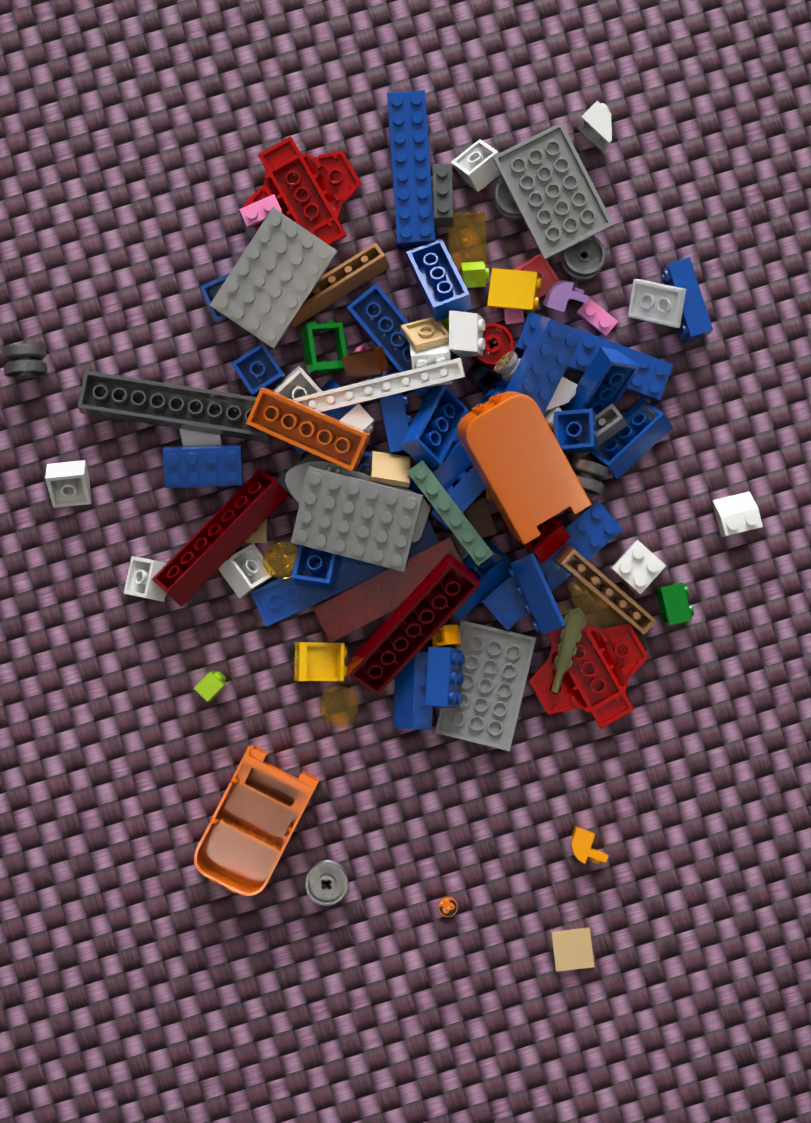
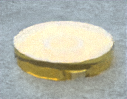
M278 542L270 546L263 558L264 567L268 574L272 577H277V579L290 578L293 573L298 548L289 542Z
M334 686L323 694L320 709L328 721L335 724H344L356 715L358 699L350 688Z

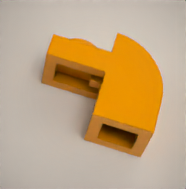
M443 625L431 638L432 647L460 645L459 625Z
M575 826L570 840V847L575 857L584 864L587 857H590L589 861L600 864L601 861L606 863L609 855L591 848L595 834Z

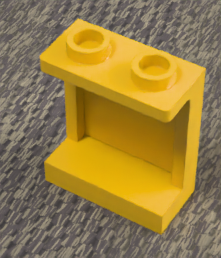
M492 268L488 308L490 310H497V308L524 310L535 313V308L539 307L537 291L541 290L542 278H539L538 272Z
M295 642L294 681L344 682V677L347 675V668L344 666V658L347 657L345 643Z

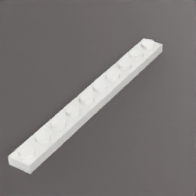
M461 358L292 400L319 412H324L464 378L465 372Z

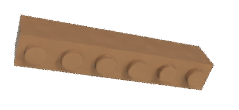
M375 242L320 278L292 321L291 325L293 328L390 268L385 254Z
M566 545L554 559L643 635L657 621L572 547Z

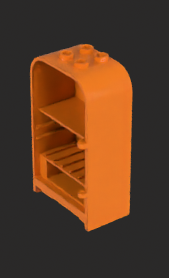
M515 391L498 393L490 397L486 403L473 407L471 412L461 418L457 428L459 441L512 536L520 543L525 545L540 536L541 534L536 526L566 509L573 514H577L591 505L540 408L531 397Z
M253 744L248 746L194 854V864L197 870L207 877L210 882L225 886V889L231 893L245 896L256 895L267 885L320 781L318 777L304 770L299 778H296L265 762L269 752Z

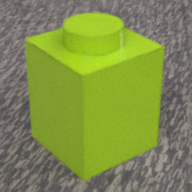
M484 261L461 263L462 280L466 288L486 287V280L489 279V268H485Z

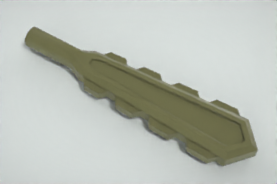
M579 606L569 610L568 614L564 617L566 625L561 630L560 637L562 641L558 643L557 647L559 654L555 656L554 660L557 672L551 691L559 693L563 675L572 666L573 661L571 658L576 654V643L580 642L582 636L580 633L581 629L585 627L587 622L585 619L586 615Z

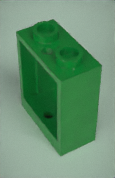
M335 320L325 321L324 324H318L317 321L306 323V326L300 330L307 374L344 371L341 358L347 355L343 323H336ZM334 330L338 361L317 362L312 332Z

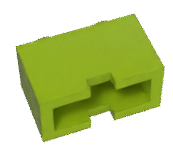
M210 671L194 689L207 702H210L228 685L225 682L227 678L219 671Z

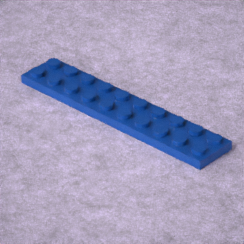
M428 519L419 541L411 544L408 559L439 543ZM341 556L333 591L296 585L292 579V573L250 593L266 627L367 581L390 568Z

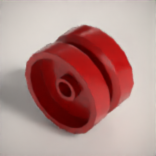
M497 323L485 324V331H483V338L485 339L483 356L472 357L487 368L494 369L497 362L506 353L513 351L514 341L512 334L506 327ZM490 344L494 345L493 349L489 348Z

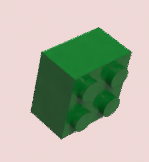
M682 582L655 589L664 626L692 620L694 611L692 605L688 604L689 590L687 585L684 586Z

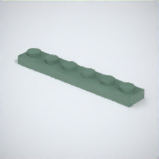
M423 460L407 471V474L477 566L494 555Z

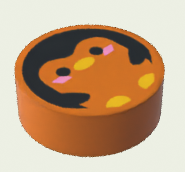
M444 897L439 901L438 909L441 915L451 917L456 914L458 905L454 898Z

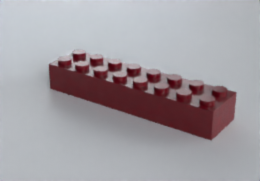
M258 469L152 580L182 607L218 571V568L231 558L232 554L245 543V540L258 530L259 526L272 515V512L284 503L285 499L289 496L288 492L276 479Z
M449 537L409 558L404 572L390 568L313 608L330 643L395 611L447 553L467 567L453 539Z
M447 553L346 663L348 676L378 696L480 586L477 575Z

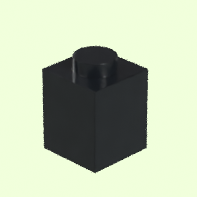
M478 361L465 374V377L474 386L486 394L499 380L489 368Z

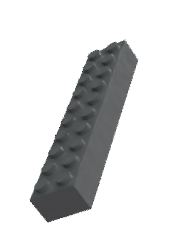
M84 372L78 402V409L82 414L270 443L271 438L270 434L246 424L257 397L98 372Z

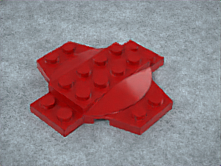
M290 136L258 154L260 161L267 171L264 177V184L249 198L243 207L275 194L285 216L328 245H332L347 237L338 218L342 206L359 189L361 182L343 151L312 157L307 153H301ZM263 222L254 225L256 231H258Z
M630 623L601 629L585 625L580 632L582 634L580 642L576 643V654L571 658L573 661L572 666L563 675L559 693L552 692L551 689L557 672L554 660L555 656L559 654L557 647L558 643L562 641L560 634L565 626L546 633L552 644L548 659L528 681L548 715L578 708L591 712L598 726L602 729L634 710L625 694L628 678L638 670L649 656Z

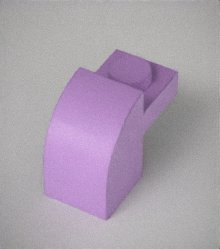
M560 280L549 287L543 305L564 312L569 298L587 303L589 296L584 294L585 290L574 287L572 290L573 282Z

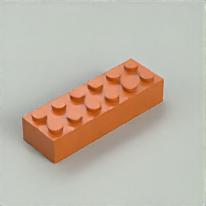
M260 388L246 422L247 425L350 471L357 470L371 437L369 433L267 388Z

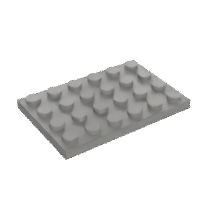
M562 122L493 156L492 159L544 261L613 227L614 224Z
M272 207L210 303V306L275 349L338 251Z
M309 466L291 543L404 572L423 495Z
M461 620L459 628L461 644L455 646V649L462 650L465 657L461 671L464 677L460 688L462 703L459 705V709L440 708L435 733L510 751L537 638Z

